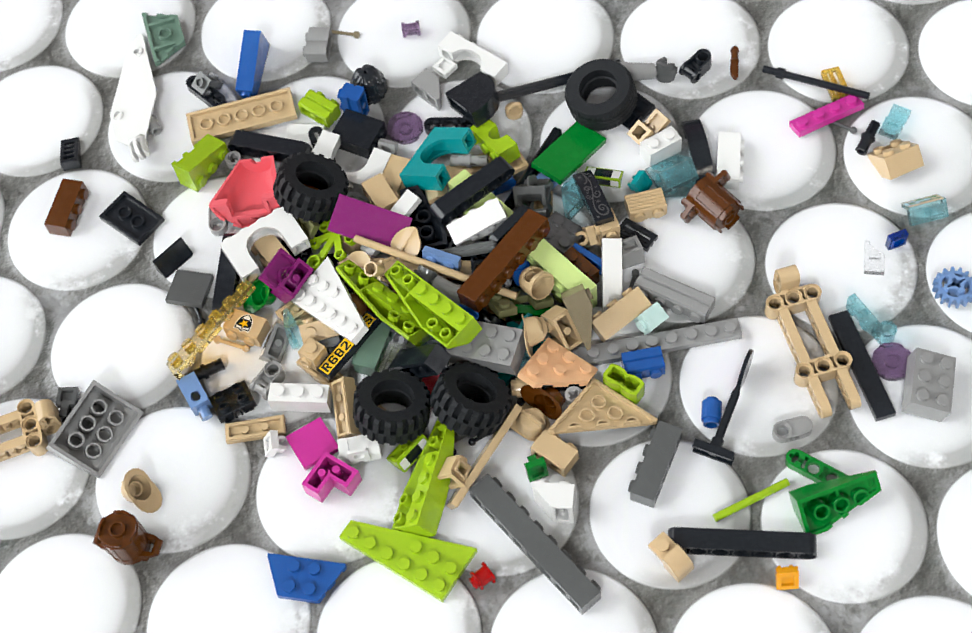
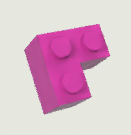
M325 451L302 482V486L306 494L323 503L334 487L351 496L361 483L362 478L358 470Z

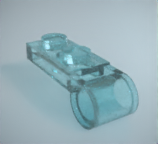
M855 293L849 296L846 309L851 316L858 320L860 327L872 335L880 345H891L897 333L896 324L892 321L880 323Z

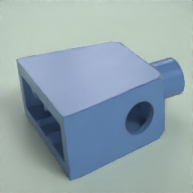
M193 371L176 380L194 415H199L202 421L212 418L213 414L210 409L213 406L195 372Z

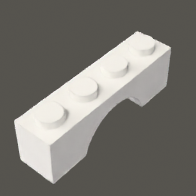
M450 31L438 44L440 57L445 55L455 63L462 60H471L481 66L480 71L492 78L495 88L508 74V64L503 58H499L489 50H484L476 43L464 39L460 34Z

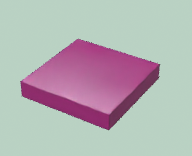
M321 417L286 436V440L305 471L316 465L325 451L331 455L338 452V444Z

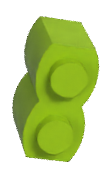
M610 364L603 373V384L637 405L644 396V382L635 375L627 374L619 365Z

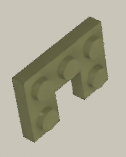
M514 286L509 288V290L518 293L516 300L495 293L488 303L490 309L501 319L517 315L516 304L529 302L535 310L553 307L554 299L548 295L542 300H535L524 292L521 287Z

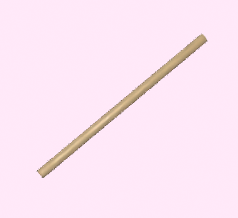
M355 235L353 239L355 243L416 265H422L464 282L470 277V275L359 235ZM504 287L497 293L514 300L518 296L517 292Z

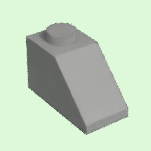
M424 69L411 81L413 92L434 108L440 110L442 109L440 78L435 72Z

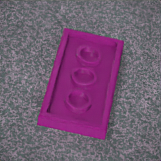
M339 194L327 231L354 239L355 235H359L391 247L394 235L400 230L410 227L413 218Z

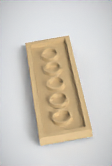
M290 87L186 114L193 145L207 134L222 139L233 136L235 130L249 132L298 119Z

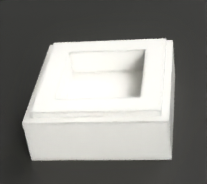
M445 55L432 66L433 71L445 79L458 69L457 64Z

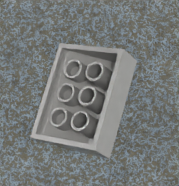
M93 380L49 442L46 450L83 471L100 478L144 412Z

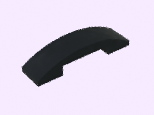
M700 119L681 122L693 164L696 183L706 177L705 174L707 172L714 174L706 134Z

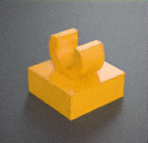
M777 566V590L799 589V570L797 566Z

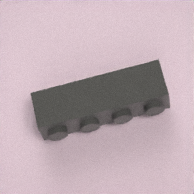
M660 420L657 427L653 426L650 433L651 442L646 444L642 455L645 456L643 462H638L635 470L637 474L636 479L631 480L628 487L630 500L654 508L681 441L683 428Z

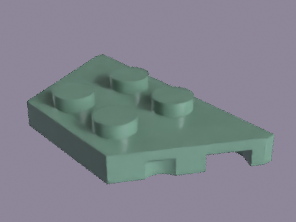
M143 12L141 14L153 60L157 67L186 45L178 15L157 13L156 16H150Z

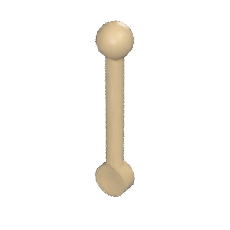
M218 335L213 338L216 344L223 343L243 349L244 352H249L250 350L248 345L243 346L223 340Z

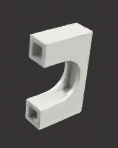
M322 130L312 152L316 155L322 154L325 158L334 160L341 145L340 135ZM374 147L367 164L361 170L352 173L345 172L349 180L348 191H355L366 197L361 183L380 173L382 174L391 153Z
M283 207L274 209L269 215L259 218L254 224L242 228L237 234L225 238L220 243L224 254L245 286L255 281L261 274L258 266L250 256L251 248L259 238L268 235L280 237L285 241L294 256L311 247L308 237L291 213H286Z

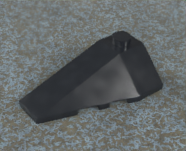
M419 186L400 189L401 196L408 189L422 200L409 216L413 218L410 227L413 226L418 229L421 240V249L417 257L422 258V250L425 246L438 250L445 249L448 246L445 227L429 211L430 204Z

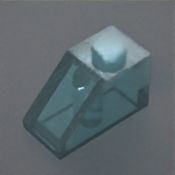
M573 177L569 182H565L561 188L564 216L569 220H572L584 207Z

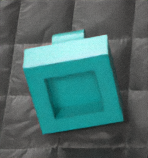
M639 170L636 175L632 176L633 180L627 185L630 190L637 193L649 190L653 182L645 170Z

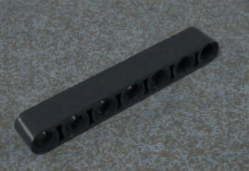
M672 527L668 529V536L674 543L678 544L686 554L804 560L817 557V539L813 533Z

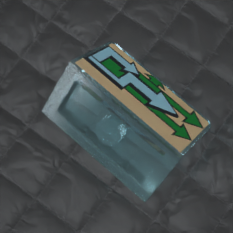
M938 194L901 203L902 208L907 210L908 221L911 226L949 217L946 198Z

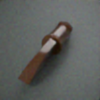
M733 46L730 50V75L734 80H737L739 48Z

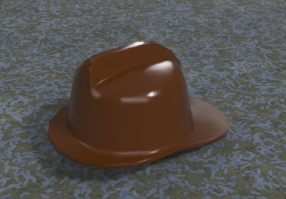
M524 385L521 388V396L530 406L541 410L549 419L557 420L560 417L562 406L566 400L555 387L533 388L530 385Z

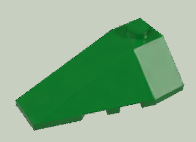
M873 470L808 484L789 491V496L803 531L818 535L833 527L832 524L840 518L844 519L849 515L848 512L856 506L863 505L879 493L881 486L877 472Z

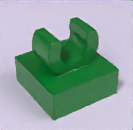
M535 454L527 457L529 462L525 463L524 466L529 482L549 476L544 457L537 459Z

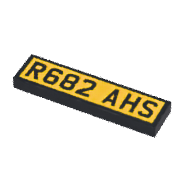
M368 310L362 318L369 330L355 345L346 338H343L317 367L316 370L331 381L382 323L377 316Z

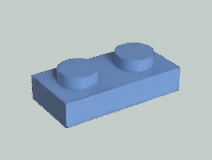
M429 246L423 248V259L460 272V256Z

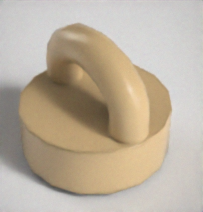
M510 102L506 105L505 114L508 119L517 120L522 117L523 107L521 102Z

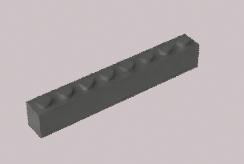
M487 473L469 489L471 498L583 615L601 599V587L596 581H590L585 576L587 574L579 564L576 566L571 561L572 557L566 550H560L554 537L551 535L547 536L543 532L544 528L537 520L533 521L529 517L530 514L524 506L519 507L515 502V497L509 491L505 492L501 488V482L496 477L492 478Z

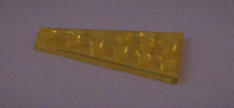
M248 280L241 282L236 287V292L223 300L222 307L218 311L215 309L208 316L209 320L205 324H200L195 329V334L191 338L188 337L181 344L182 348L177 353L173 352L168 357L166 365L178 380L184 376L181 373L183 369L194 364L195 355L202 353L223 329L221 324L233 317V309L242 306L256 289Z

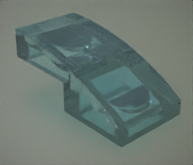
M893 104L878 134L893 140L897 139L911 114V110Z
M286 308L283 310L284 328L292 349L296 350L301 345L292 329L297 327L298 324L291 311Z

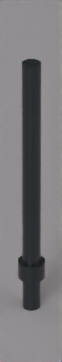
M764 65L762 70L763 73L775 75L779 79L786 78L867 100L870 97V92L786 71L785 68L778 67L777 69Z

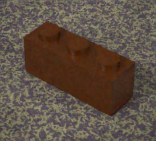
M62 179L44 223L50 234L71 237L73 230L76 228L77 219L82 213L83 204L89 195V191L83 181Z

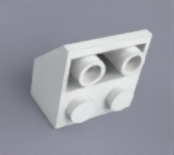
M547 480L532 481L534 501L553 522L574 523L576 504L575 484L567 481H560L559 483H550Z

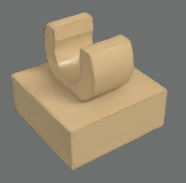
M593 225L582 227V231L575 233V236L582 235L584 237V240L578 243L581 246L598 244Z

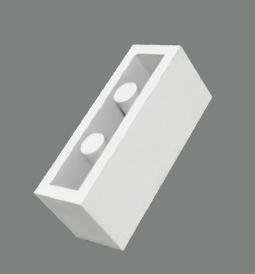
M718 132L716 176L722 170H727L731 178L724 185V188L729 190H739V182L743 183L744 171H740V167L744 166V156L740 155V152L744 151V140H741V132Z
M495 198L486 201L484 205L477 209L470 210L465 216L452 220L446 227L455 245L462 246L480 241L491 235L509 217L501 202Z
M270 383L268 403L272 411L331 413L333 397L330 385Z

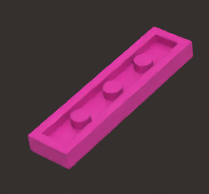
M848 95L789 121V127L798 137H802L864 109V103L858 97Z

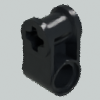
M707 49L698 50L690 59L682 64L679 74L688 77L693 84L698 82L711 69V52Z

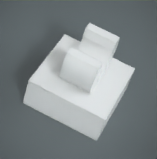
M269 430L263 439L265 457H273L277 452L283 453L287 449L286 446L279 445V442L283 443L286 438L285 436H278V430Z

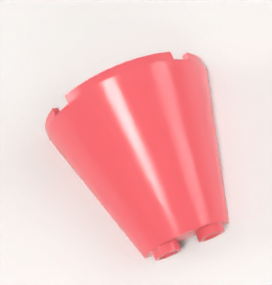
M274 156L261 157L259 162L251 158L239 160L209 203L211 211L222 221L226 219L233 223V226L244 228L254 224L259 218L269 215L274 209L279 208L280 206L273 194V185L277 176Z

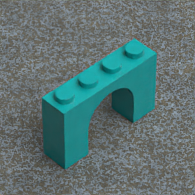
M434 127L399 175L405 187L418 185L421 190L442 191L451 177L444 164L431 163L446 154H468L476 143L469 127Z

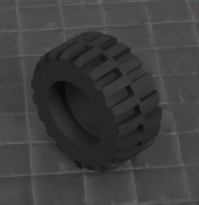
M299 152L297 155L292 154L285 158L282 164H280L273 185V194L279 206L283 207L286 213H291L294 218H301L306 222L311 220L313 223L320 222V220L324 222L331 219L339 194L347 196L349 180L344 170H341V166L338 163L335 164L331 158L327 159L324 155H316L314 152ZM304 184L311 185V186H313V187H315V188H318L319 190H315V189L309 188V187L305 186Z
M458 362L447 366L440 373L430 396L431 408L435 417H439V422L445 424L450 431L454 430L458 435L462 436L464 434L469 438H474L475 436L483 438L498 431L512 403L509 387H506V382L500 379L497 373L491 372L487 367H481L480 364H470L469 362H463L462 364Z
M384 369L382 372H373L371 376L368 375L362 379L354 392L353 418L355 426L362 435H367V438L371 441H378V444L384 445V443H388L389 446H395L397 443L403 445L408 440L413 441L423 434L429 424L431 408L430 391L424 382H421L417 376H411V373L407 371L404 373L400 372L399 369H394V371ZM397 403L406 407V409L393 412L383 410L378 405Z

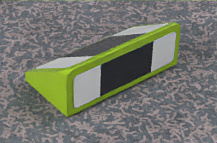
M586 167L585 171L591 170L599 185L621 187L623 171Z
M422 434L413 441L408 440L406 444H399L388 455L387 461L405 473L421 455L428 439Z

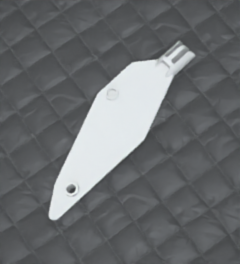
M138 34L126 54L110 113L115 140L130 147L132 160L135 163L139 162V158L144 160L146 156L150 157L146 137L157 96L142 34Z

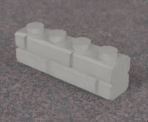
M646 267L643 268L634 284V289L638 286L644 295L654 303L658 302L661 307L670 308L677 315L684 314L695 323L702 322L705 324L715 306V297Z

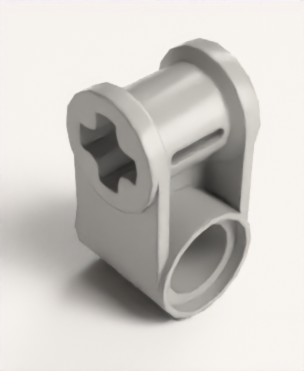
M277 361L266 363L260 373L252 380L249 387L250 391L257 392L262 395L264 400H268L270 383H282L285 379V372L280 363ZM278 370V372H277L276 374L271 375L272 372Z

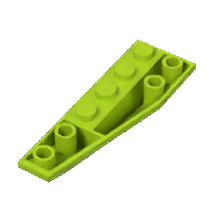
M351 260L336 266V271L346 284L381 321L416 347L431 339V336L421 329L398 294L374 277L365 275L364 270Z
M398 260L384 274L421 329L447 349L469 344L482 330L472 315Z
M438 419L399 499V507L393 518V530L424 537L436 536L451 478L440 480L437 476L446 458L454 456V430L450 431L447 429V426L441 424Z

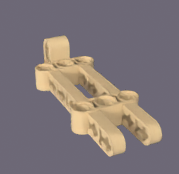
M795 264L775 270L773 285L776 294L767 298L764 312L769 319H777L797 364L793 378L795 384L799 387H807L821 419L832 416L831 405L821 385V382L831 379L836 380L850 410L860 408L861 399L849 374L853 359L847 351H839L819 307L822 293L821 288L816 284L800 287V274ZM803 311L806 312L825 356L810 360L791 315ZM838 362H844L846 365H840ZM820 367H823V368H825V369H827V370H826V371H822V370H820L819 368H820ZM800 373H805L808 376L803 377L800 375Z
M23 399L18 403L16 411L0 416V435L21 428L23 433L20 437L0 443V462L30 451L35 456H43L47 453V436L56 433L62 425L59 410L50 399L39 400L36 403L31 399Z

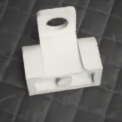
M367 435L337 439L340 460L348 465L382 459L381 444H378L376 440H369Z

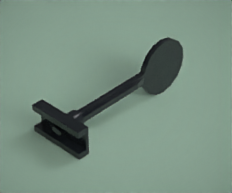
M749 349L745 357L737 385L730 395L716 435L712 437L710 443L695 438L692 452L732 466L735 452L722 448L723 438L739 399L740 388H742L754 355L753 349Z

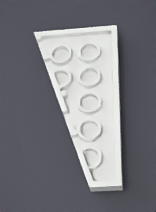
M327 256L315 272L308 277L291 301L355 345L369 330L359 314L355 303L352 301V297L344 282L340 279L332 260Z

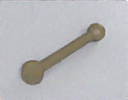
M331 30L332 34L353 36L355 39L360 37L358 31L351 33Z

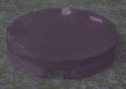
M408 111L400 112L389 120L387 124L388 135L392 141H396L398 144H411L416 142L421 133H423V122L415 113Z
M888 342L881 344L872 355V363L879 377L889 381H898L905 378L907 357L911 352L899 343Z

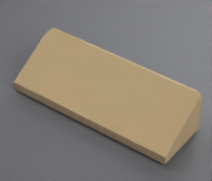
M343 376L331 382L338 439L361 434L355 426L353 418V400L356 390L355 379Z

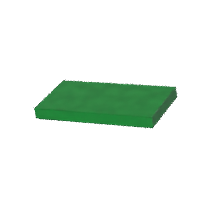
M576 121L532 162L531 167L561 185L606 143V138Z

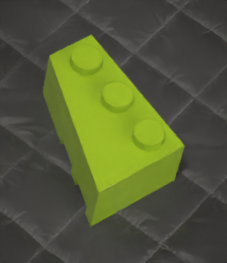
M209 134L193 145L194 149L191 152L183 153L181 160L171 163L180 184L196 192H199L206 185L207 180L217 171L218 166L225 160L226 154L229 153L224 141Z

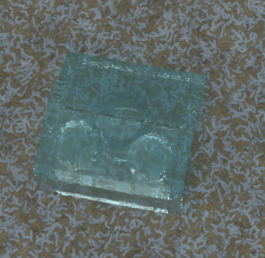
M676 154L645 169L657 188L662 187L663 193L667 195L676 193L677 189L682 186H691L695 180L699 179L692 158Z

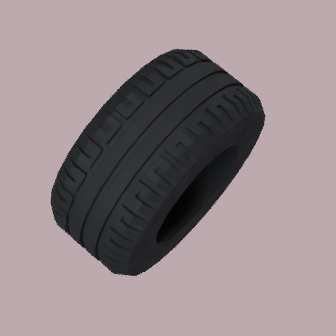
M597 59L584 63L572 73L566 83L565 100L573 118L579 124L593 131H604L621 125L631 116L637 103V90L630 72L624 65L610 59ZM611 86L616 88L613 96L603 103L591 104L586 102L590 93L599 87Z

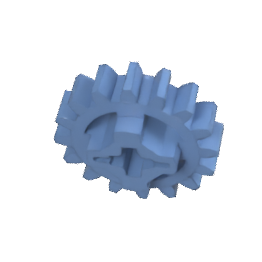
M951 267L950 271L944 268L942 273L938 272L932 284L934 285L932 292H936L935 299L941 298L940 304L946 302L948 303V308L953 304L956 309L959 308L960 304L966 307L968 302L972 303V277L968 276L969 271L963 273L961 267L958 271Z

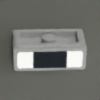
M277 322L272 325L259 359L266 362L277 361L281 363L293 330Z

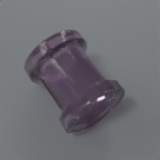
M419 20L413 23H401L403 38L410 35L421 36Z

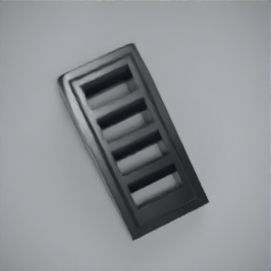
M79 137L61 140L60 165L64 171L82 168Z

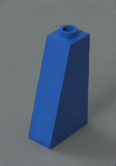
M244 30L235 87L236 92L242 98L258 95L270 46L261 31Z

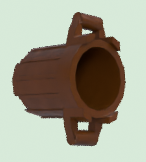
M722 170L717 176L707 172L705 174L706 177L699 180L692 187L686 198L683 197L681 203L686 209L680 214V217L685 223H689L698 215L713 230L722 233L721 229L726 227L729 230L739 220L740 217L737 214L740 209L744 210V206L741 204V201L724 188V185L731 178L727 170Z
M115 510L101 519L93 544L105 550L118 563L133 565L140 561H148L151 557L159 556L163 540L148 533L133 514L124 510ZM151 543H152V544H154V545H153L152 551L149 552L150 547H151Z

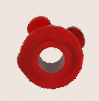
M485 562L481 563L482 567L476 572H470L471 578H469V581L475 589L483 590L484 586L492 582L494 584L496 582V577Z

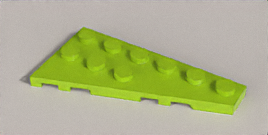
M353 520L348 523L339 536L343 542L442 603L478 552L477 548Z

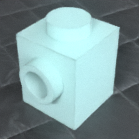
M656 302L637 316L634 322L637 328L644 335H647L668 319L669 316L661 305Z

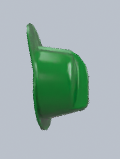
M258 277L247 287L243 295V308L245 312L251 314L258 312L263 306L273 304L276 300V296L271 293L272 289L259 280Z

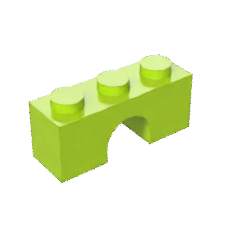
M490 119L478 128L474 125L470 127L476 140L475 145H478L484 154H488L491 160L501 156L510 164L521 157L517 143L507 134L500 137L497 125Z

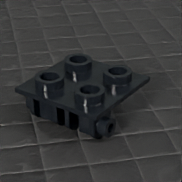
M245 380L235 383L231 387L216 392L213 396L209 397L221 423L233 420V412L236 418H238L237 410L240 411L241 415H244L241 408L247 413L254 410V407L257 406Z

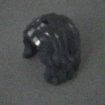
M369 64L355 70L350 83L354 84V86L364 87L368 106L380 102L387 93V80L380 70Z

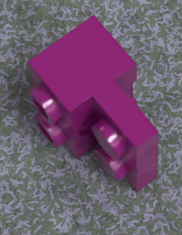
M280 248L258 279L272 289L271 293L286 304L297 295L314 269L300 258L295 259Z

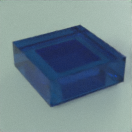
M906 229L887 236L885 243L887 250H892L906 244L909 235Z

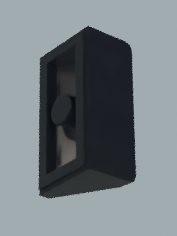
M180 237L153 260V264L162 276L168 278L190 259L193 253Z

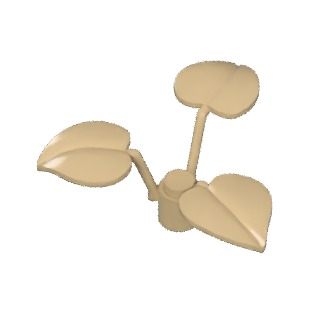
M412 226L400 230L392 238L391 247L417 256L421 249L418 229ZM354 251L338 263L339 265L347 260H351L364 270L365 275L377 277L378 280L388 284L391 287L389 289L397 294L390 282L382 277L385 272L383 264L397 257L391 256L376 262L372 261L366 252Z

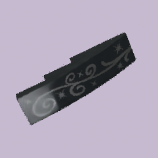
M591 170L572 175L583 204L586 206L589 215L592 216L595 226L614 221L611 208Z

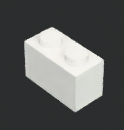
M671 125L640 142V156L651 168L680 152L682 138Z

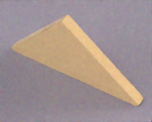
M593 378L548 429V434L656 425L658 419Z

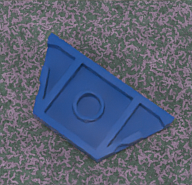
M272 553L267 555L276 594L281 599L320 604L326 596V592L335 585V580L347 569V565L344 563Z

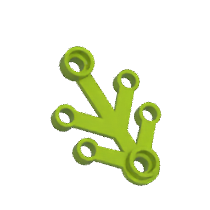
M324 221L320 224L319 230L323 235L309 240L311 248L314 250L319 249L322 243L326 242L318 255H312L307 260V264L314 269V272L321 265L333 245L335 246L334 257L339 262L347 257V253L343 250L342 236L327 231L330 221ZM344 237V241L349 246L356 244L353 242V239Z

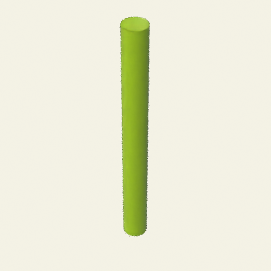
M785 478L714 513L712 516L718 522L790 486V483Z

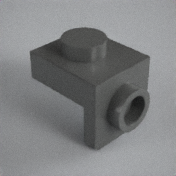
M199 71L191 86L202 95H205L209 87L221 89L224 83L213 72L205 73Z

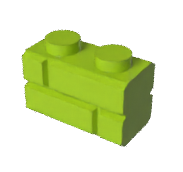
M310 89L305 94V97H302L298 102L300 113L324 125L326 128H330L334 121L341 116L339 103L334 99H327L320 91L315 92Z

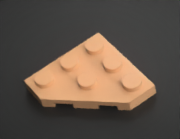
M548 337L520 370L517 377L533 388H542L543 385L568 387L569 384L587 386L596 375L598 369Z

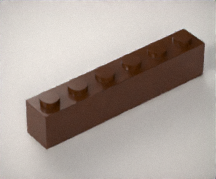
M528 209L456 291L460 303L478 313L483 307H486L495 293H498L502 285L513 276L514 271L537 248L539 242L549 234L551 229L548 218Z

